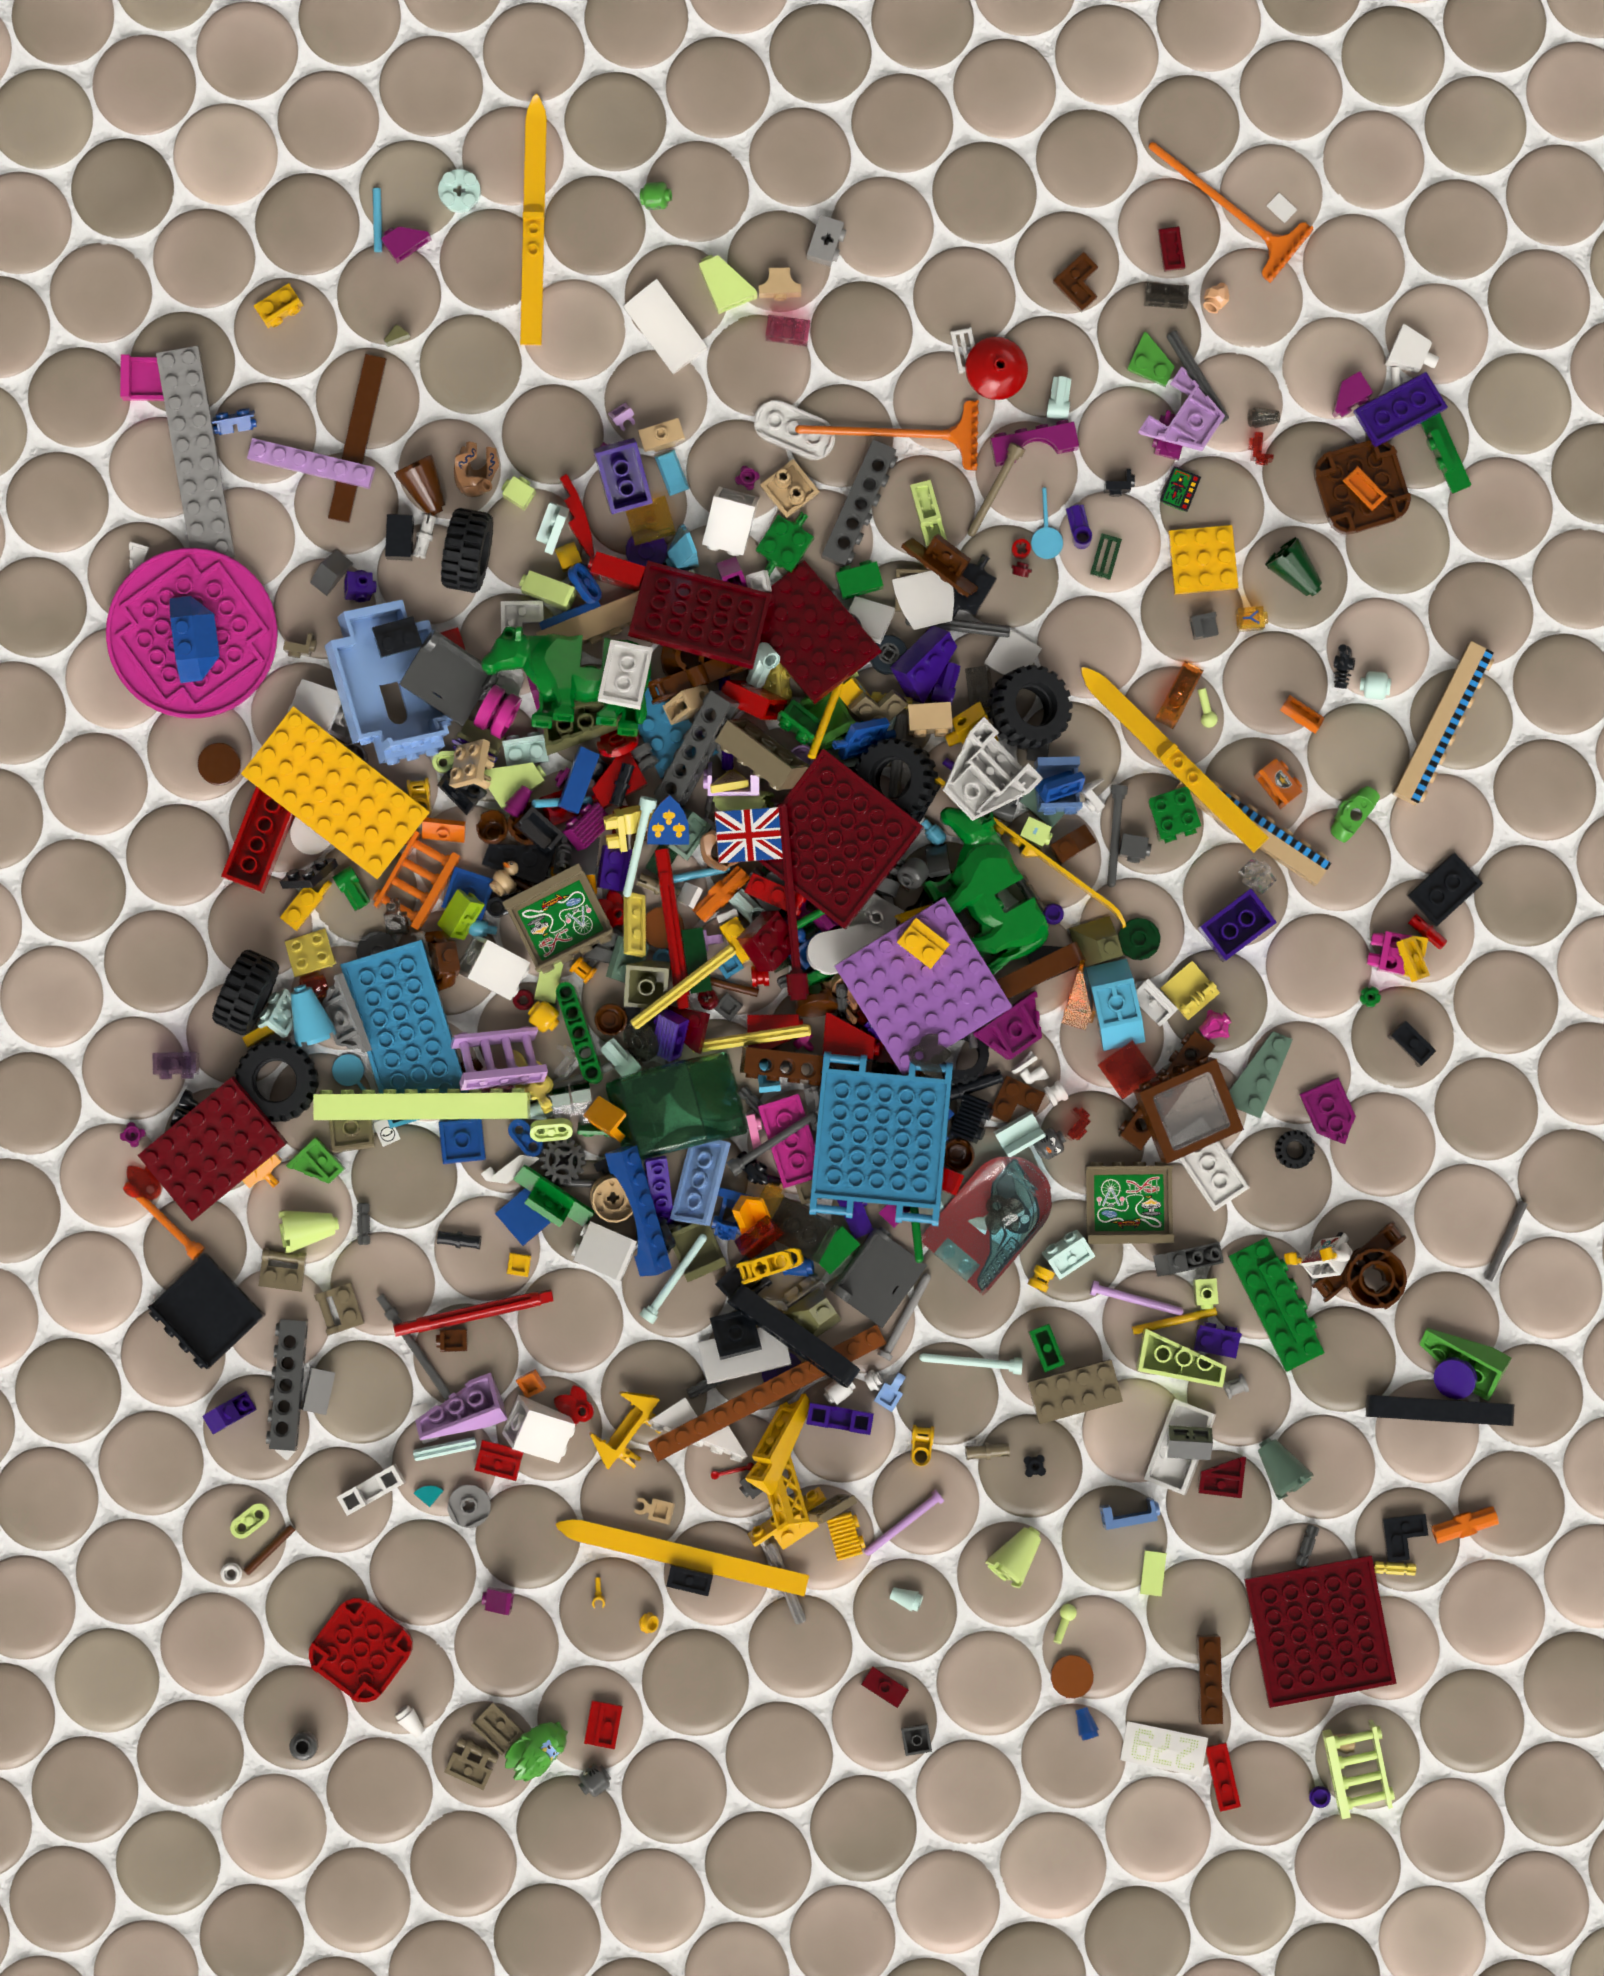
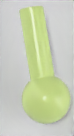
M1206 688L1198 689V694L1203 710L1201 723L1207 728H1212L1217 724L1218 717L1211 711Z
M1065 1604L1060 1609L1061 1621L1053 1640L1057 1644L1062 1643L1069 1622L1075 1619L1077 1615V1610L1072 1604Z

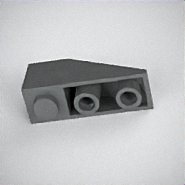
M1220 1242L1153 1256L1157 1277L1224 1263Z

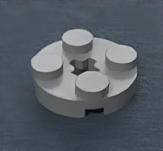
M467 1484L460 1486L453 1491L449 1498L448 1514L457 1525L466 1528L477 1527L490 1514V1498L486 1491L477 1485ZM466 1500H469L470 1503H475L473 1512L464 1510L463 1507L466 1505Z

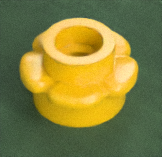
M652 1612L645 1613L639 1620L640 1629L644 1633H653L658 1628L659 1620Z

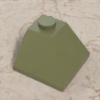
M1110 916L1068 928L1072 942L1077 941L1086 961L1079 964L1080 969L1123 956L1118 935Z
M647 960L626 964L624 1006L647 1008L668 992L671 963Z
M817 1288L784 1311L785 1315L816 1337L841 1321V1318L820 1288Z

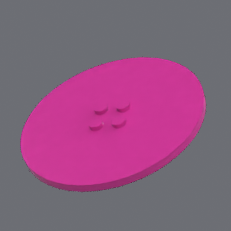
M181 548L170 550L151 557L140 564L125 578L118 588L107 616L106 643L108 654L121 682L130 693L148 707L178 718L199 719L212 717L242 704L265 680L271 669L277 649L278 628L276 614L262 584L238 561L227 555L207 549ZM192 596L215 614L220 657L203 681L181 683L175 659L170 621V598Z

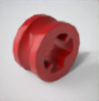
M1025 539L1016 540L1012 545L1014 557L1024 559L1029 556L1031 551L1030 543ZM1019 544L1021 546V544H1024L1027 552L1025 554L1023 552L1021 554L1017 553L1018 548L1016 545Z

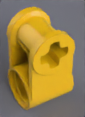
M426 777L424 780L419 781L407 780L408 795L419 804H425L427 810L430 811L426 818L430 817L432 808L429 778Z
M913 1424L911 1460L916 1466H925L930 1462L934 1440V1426L923 1428ZM918 1434H926L928 1436H918ZM919 1450L924 1451L927 1455L923 1463H918L915 1460V1453Z

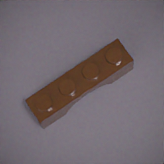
M1218 1634L1196 1635L1199 1667V1723L1201 1725L1223 1724L1221 1637Z

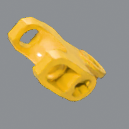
M790 1248L736 1264V1267L739 1268L742 1278L741 1284L744 1285L763 1279V1277L798 1267L804 1262L801 1249ZM791 1252L797 1255V1262L795 1264L792 1260Z

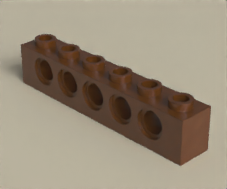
M1196 1031L1192 1032V1034L1187 1033L1180 1042L1183 1044L1180 1051L1175 1050L1168 1059L1171 1062L1167 1069L1162 1068L1155 1078L1158 1079V1076L1165 1073L1172 1074V1070L1176 1066L1180 1067L1186 1064L1191 1066L1197 1063L1196 1060L1198 1058L1209 1056L1215 1045ZM1187 1049L1195 1052L1196 1057L1193 1061H1188L1185 1058L1184 1054ZM1191 1080L1172 1087L1168 1096H1164L1161 1093L1154 1096L1153 1100L1158 1104V1113L1161 1121ZM1137 1103L1131 1111L1134 1114L1129 1121L1125 1119L1118 1130L1121 1131L1119 1134L1120 1138L1141 1151L1150 1139L1151 1134L1147 1124L1143 1131L1137 1130L1135 1127L1137 1119L1141 1118L1145 1121L1140 1106Z
M742 1047L740 1073H746L745 1078L758 1079V1075L767 1076L766 1080L779 1081V1077L788 1078L787 1082L800 1084V1080H808V1085L821 1086L824 1056ZM763 1058L768 1061V1068L764 1071L759 1067V1062ZM783 1061H787L789 1064V1070L786 1073H783L780 1069ZM867 1061L866 1072L871 1073L872 1061ZM805 1063L810 1066V1072L807 1075H804L801 1071V1067ZM830 1063V1069L837 1070L849 1068L851 1071H859L860 1066Z

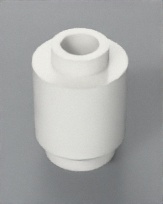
M832 1381L824 1388L825 1393L823 1395L830 1404L835 1403L838 1405L853 1393L852 1390L856 1387L853 1382L848 1388H845L836 1381Z

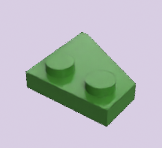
M1144 332L1127 370L1166 387L1175 366L1148 333Z
M318 1137L314 1138L286 1165L289 1169H295L328 1184L346 1169Z

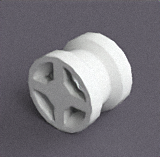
M1059 1080L1054 1082L1053 1086L1043 1088L1053 1107L1058 1105L1059 1101L1069 1099Z

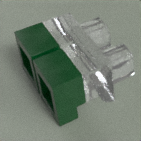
M589 1082L570 1085L573 1105H571L568 1086L552 1089L549 1095L555 1119L565 1118L571 1121V1117L579 1116L580 1124H590L583 1116L592 1105Z

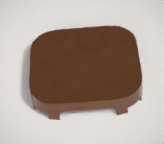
M1368 440L1332 452L1329 451L1318 460L1314 469V480L1327 521L1336 532L1344 535L1359 533L1395 522L1407 512L1411 502V494L1408 492L1394 445L1392 446L1386 441L1374 447L1372 442ZM1357 466L1387 495L1373 511L1343 482Z

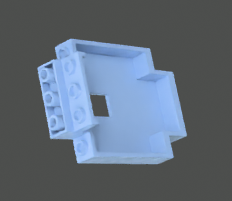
M403 599L342 612L337 618L343 638L329 641L325 645V650L352 743L360 742V745H367L373 742L379 764L387 763L388 766L399 763L400 759L407 758V761H412L420 758L419 755L426 754L427 757L439 754V750L445 746L443 737L449 734L447 726H450L453 720L399 685L421 647L380 658L372 632V627L408 618ZM429 620L415 623L422 644L432 631ZM398 682L407 714L404 723L395 724L389 719L380 686Z

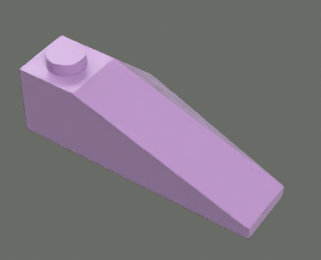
M491 1372L468 1381L464 1384L466 1387L456 1394L453 1392L448 1396L449 1399L440 1406H434L416 1419L415 1423L419 1439L425 1440L486 1428L508 1420L503 1400Z

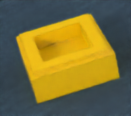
M510 1253L507 1274L528 1277L531 1256Z

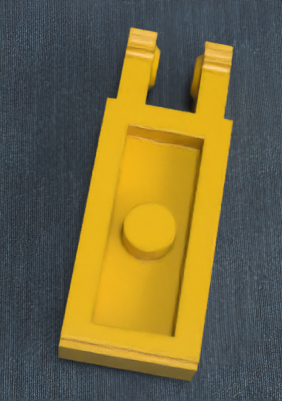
M329 880L325 882L318 893L312 888H303L280 916V919L298 931L323 900V896L332 883Z

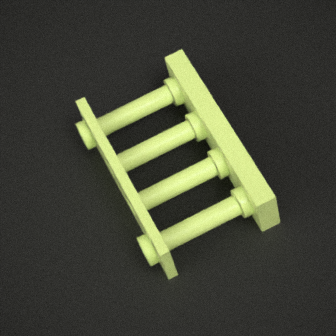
M1368 1720L1370 1730L1342 1737L1334 1736L1330 1729L1322 1731L1337 1808L1342 1819L1351 1818L1349 1810L1353 1809L1354 1806L1384 1800L1389 1809L1393 1808L1391 1800H1395L1392 1787L1388 1786L1379 1739H1382L1380 1726H1376L1373 1720ZM1372 1739L1374 1751L1343 1758L1338 1756L1337 1749L1340 1746ZM1376 1759L1378 1771L1346 1778V1776L1342 1777L1341 1769H1344V1766ZM1375 1780L1381 1781L1382 1791L1354 1798L1346 1797L1345 1790L1349 1786Z

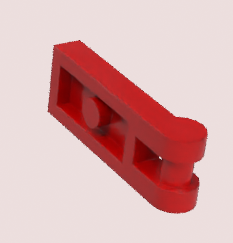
M753 873L745 893L787 911L785 887ZM794 891L796 916L799 917L801 914L800 908L807 899Z

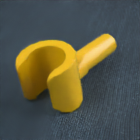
M597 1577L595 1578L596 1592L592 1601L594 1609L596 1600L603 1602L602 1608L605 1606V1598L602 1596L601 1578Z

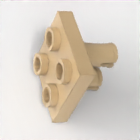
M794 459L760 484V487L786 519L820 493Z
M481 739L456 747L449 786L459 788L476 784L483 789H487L491 783L488 781H491V777L484 774L485 768L492 769L495 764V757L488 755L489 741Z

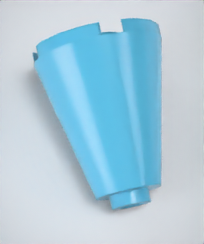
M306 984L294 987V991L291 993V1005L296 1046L301 1047V1042L313 1045L331 1038L330 1033L336 1035L335 1026L312 988L306 987Z

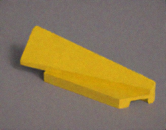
M804 1393L801 1394L798 1401L792 1404L785 1402L779 1406L752 1454L754 1461H757V1463L745 1479L768 1495L774 1494L808 1415L810 1400Z

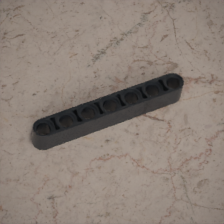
M739 1284L727 1300L731 1307L841 1386L848 1388L860 1372V1369L854 1363L743 1284Z
M1367 1395L1365 1416L1514 1426L1515 1404Z

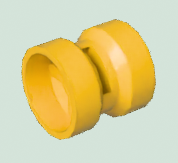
M1036 1265L1033 1270L1034 1275L1029 1278L1027 1284L1046 1293L1049 1288L1048 1283L1053 1279L1055 1273Z

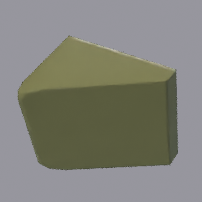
M395 325L384 338V342L387 347L409 340L411 337L403 328Z

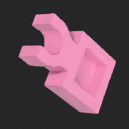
M755 1113L747 1114L746 1117L754 1150L761 1145L758 1130H762L760 1117L755 1118Z

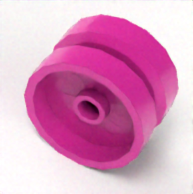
M495 684L480 706L473 725L485 730L492 723L490 734L501 739L513 723L522 698L511 693L504 700L505 689Z

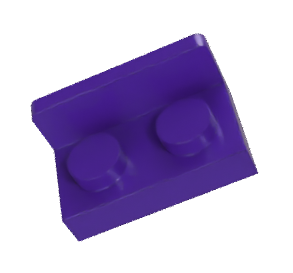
M602 845L596 888L623 892L633 849L621 852L619 848L608 849L607 845Z
M1204 1322L1203 1326L1198 1325L1193 1350L1236 1359L1239 1341L1242 1337V1333H1237L1238 1328L1225 1326L1224 1330L1217 1329V1324Z

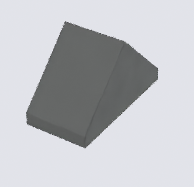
M336 550L320 563L310 583L324 595L328 596L354 563Z

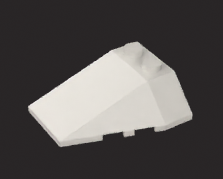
M985 717L969 731L943 788V791L972 821L1030 793L1043 779L1029 763L1022 767L994 738L999 732Z

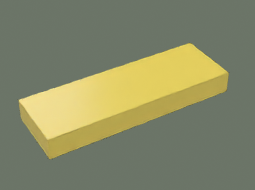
M632 892L630 897L623 895L624 954L642 958L646 956L645 895Z

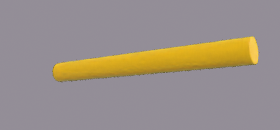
M843 683L830 694L814 741L807 755L811 759H815Z
M1213 1307L1214 1309H1204L1132 1326L1133 1335L1143 1333L1144 1328L1153 1331L1216 1316L1217 1311Z

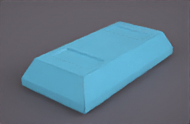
M675 450L655 456L669 496L688 490L689 486Z

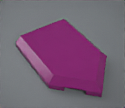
M1339 1077L1299 1094L1316 1134L1346 1144L1356 1115Z

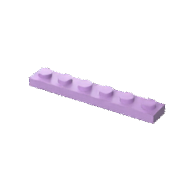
M252 438L247 459L367 489L371 487L375 468L372 466Z

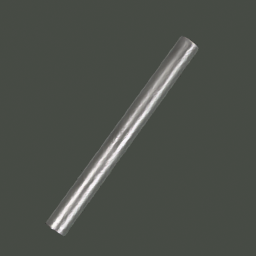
M1519 1202L1487 1271L1486 1280L1493 1281L1526 1210L1527 1203Z

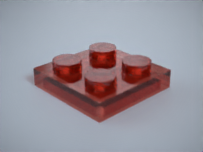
M1133 1039L1098 1063V1067L1122 1100L1138 1089L1140 1084L1150 1081L1157 1076L1156 1071Z

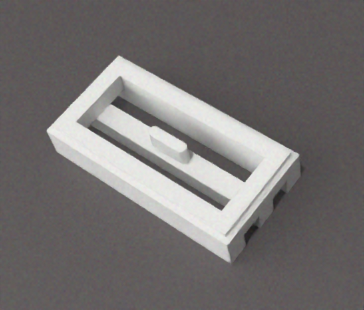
M971 327L950 332L959 374L965 372V367H962L956 335L960 336L966 363L968 352L964 338L965 333L968 334L970 348L972 349L975 346Z

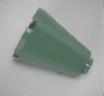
M1268 1438L1259 1444L1261 1448L1258 1450V1453L1278 1500L1287 1497V1492L1297 1491L1312 1479L1311 1477H1314L1313 1473L1276 1439L1271 1441Z

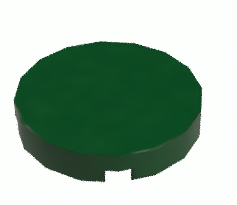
M1135 918L1129 920L1126 923V927L1121 928L1118 933L1123 954L1132 960L1142 961L1148 959L1157 952L1160 946L1161 936L1159 930L1153 922L1147 919Z

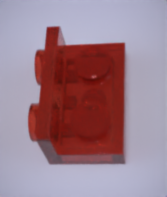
M766 1215L734 1242L739 1252L751 1260L782 1236L784 1232L781 1227Z

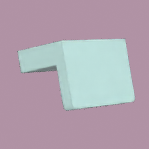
M1031 1111L994 1131L997 1140L1008 1157H1012L1046 1136Z

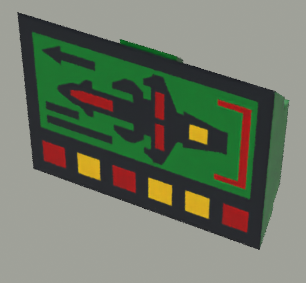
M1173 466L1160 501L1175 509L1188 512L1201 477Z

